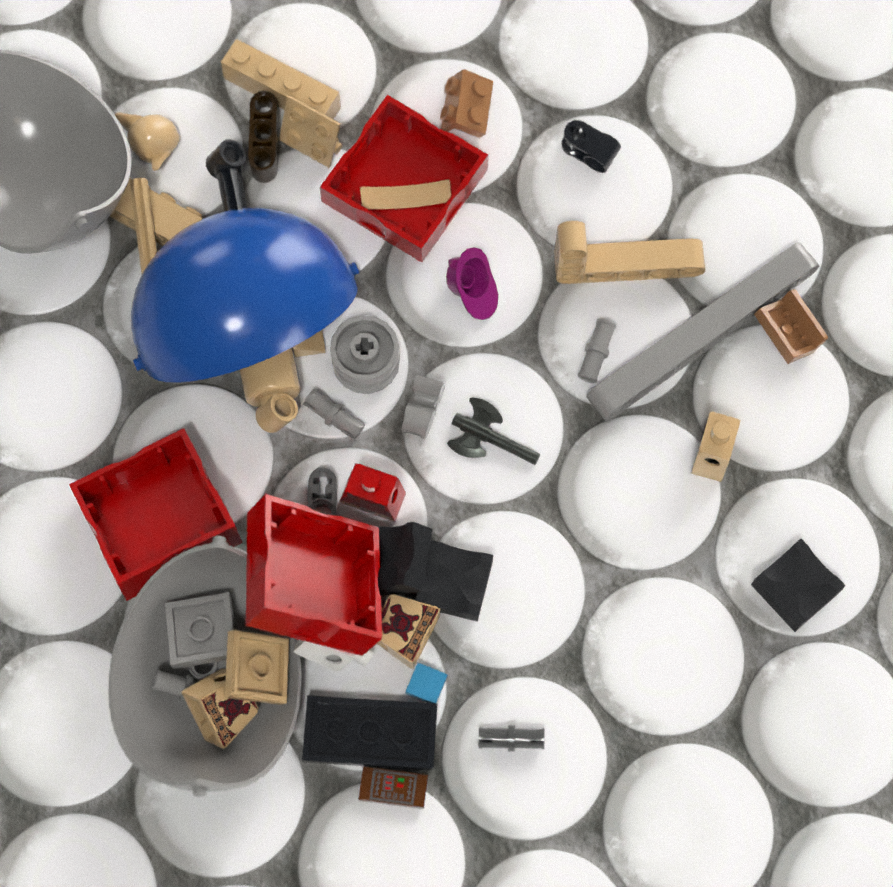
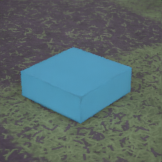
M417 663L405 693L426 703H437L448 674Z

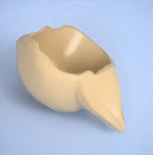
M120 112L115 114L121 125L128 131L127 139L132 151L141 160L152 164V170L157 171L180 140V135L173 122L162 115L140 116Z

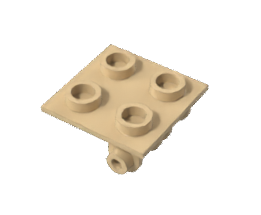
M289 95L286 101L279 140L330 168L333 154L337 155L342 148V144L339 143L337 138L340 123Z

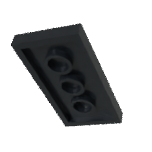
M307 695L302 762L433 771L437 703Z

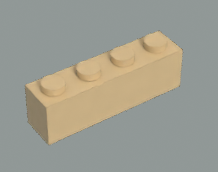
M238 39L234 41L221 61L224 79L253 94L260 91L272 93L276 98L277 106L285 110L289 95L333 120L341 109L338 91Z
M129 178L124 194L110 217L136 231L130 185L132 179ZM149 186L156 243L163 246L177 233L203 219L201 214L191 207H186L185 209L176 204V201L168 194H158L152 191Z

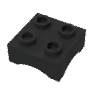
M407 522L405 525L397 527L377 526L379 527L380 568L378 572L380 595L423 591L433 529L416 522Z
M802 538L771 566L759 574L751 584L794 632L836 597L846 586L820 562Z
M431 540L423 591L417 593L415 601L440 608V613L478 622L494 555L468 551Z

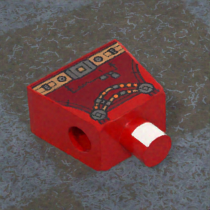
M355 463L339 503L396 522L406 492L396 476Z

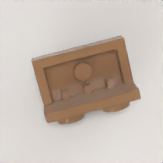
M465 69L449 77L444 87L446 97L440 113V119L442 120L441 130L449 132L455 128L478 138L486 135L494 81Z
M795 289L790 290L781 300L759 308L754 314L787 364L813 354L828 339L827 334Z

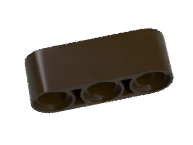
M260 91L255 93L250 100L248 159L253 178L258 182L267 183L272 181L278 172L279 113L275 96L268 91ZM263 107L271 108V109H270L269 111H267V112H259V111H258L259 109H261V108H263ZM262 134L270 135V137L265 140L258 139V137ZM263 161L270 163L266 167L256 166L258 163Z

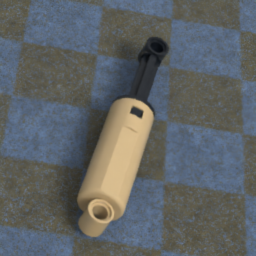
M231 139L221 142L206 159L208 172L211 176L218 179L224 212L248 208L241 177V166L245 163L246 152L241 144ZM292 348L267 360L240 369L246 402L258 407L256 410V421L261 429L274 433L296 418L298 406L294 399L300 393V386Z

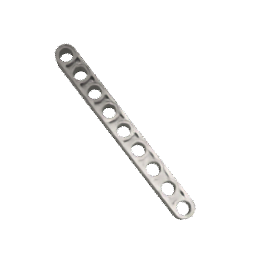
M800 242L792 245L599 383L587 394L586 398L606 422L613 419L755 317L754 314L759 308L776 302L790 290L808 279L816 272L820 265Z

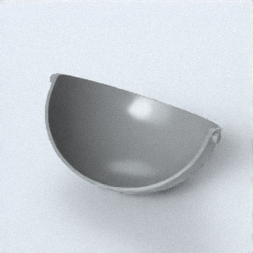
M0 50V246L13 252L26 254L58 250L72 245L91 234L104 223L118 205L131 174L132 159L129 142L112 110L91 88L78 78L40 58L20 52Z
M215 536L210 544L197 546L182 552L163 565L147 581L131 604L120 627L109 671L108 694L111 720L118 742L127 758L139 771L149 778L174 788L193 791L192 795L197 797H204L207 792L227 791L244 787L266 775L280 759L289 743L297 720L301 697L300 655L293 652L297 639L246 626L247 554L229 546L226 543V538L223 536ZM229 592L232 597L235 630L289 638L287 704L277 705L256 702L258 713L233 741L223 749L205 741L185 701L179 700V696L152 690L151 688L157 669L181 677L186 675L193 676L189 666L173 669L171 666L165 603ZM213 662L202 664L199 668V674H208L213 668Z

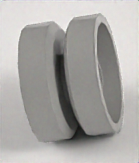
M361 315L353 317L341 324L332 336L330 347L332 366L336 378L344 387L355 393L371 394L383 390L393 382L399 370V343L396 333L387 322L375 316Z

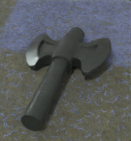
M472 397L469 399V402L473 407V418L464 417L458 413L454 416L452 425L460 428L465 433L458 439L449 440L447 444L459 455L469 458L485 457L486 451L480 446V442L483 441L485 443L489 442L534 465L537 464L540 453L510 440L489 427L492 423L501 424L503 422L499 411L489 402Z

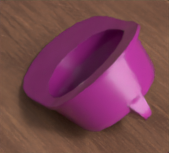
M475 247L468 248L460 257L448 260L449 266L446 273V283L454 295L461 297L464 307L473 318L479 320L489 319L495 313L498 306L499 295L486 254L481 249Z

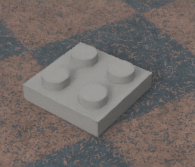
M229 592L165 603L170 663L173 669L227 660L228 631L235 630L232 597Z

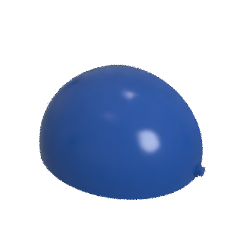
M242 208L203 218L189 225L167 241L148 263L139 279L131 308V330L138 352V358L133 359L137 371L144 369L150 377L158 381L191 382L228 374L274 357L324 329L350 306L358 290L354 276L359 273L358 267L355 262L351 264L347 262L336 243L325 232L309 221L291 213L265 208Z

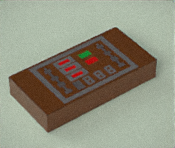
M363 767L359 801L424 809L428 775Z

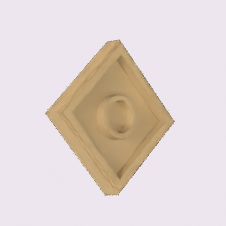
M238 630L228 631L225 698L277 705L287 704L289 638Z

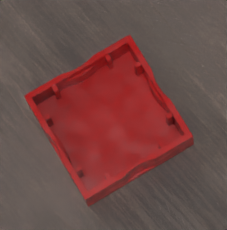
M387 95L363 127L356 143L343 154L321 184V201L422 263L487 172L488 154L455 134L439 129L425 119L423 115ZM443 180L450 181L451 197L446 203L400 209H366L362 206L361 187H396Z
M184 428L144 447L128 459L109 464L69 484L126 601L136 597L147 581L163 565L184 551L210 544L215 536L225 537L226 543L232 547L243 543L236 525L218 491L213 487L204 465Z
M265 494L247 512L246 626L363 656L382 640L381 597L378 588V572L380 568L379 527L343 516L324 514L306 505Z

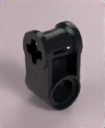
M573 120L564 129V136L561 142L563 151L596 172L605 173L621 149V144L614 137L595 129L584 121Z

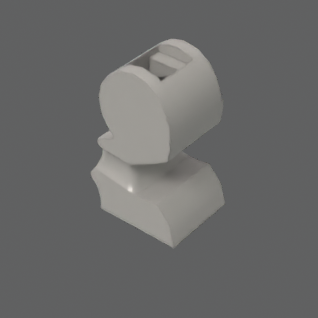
M416 374L413 385L414 398L406 406L401 432L417 435L423 439L427 438L437 412L436 405L440 403L445 389L443 382Z

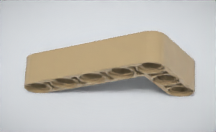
M566 221L557 227L554 256L556 280L559 283L577 284L687 278L700 276L706 272L703 242L699 239L587 244L585 223Z

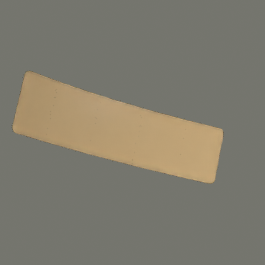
M449 180L408 186L360 188L362 206L366 209H400L446 203L451 197Z

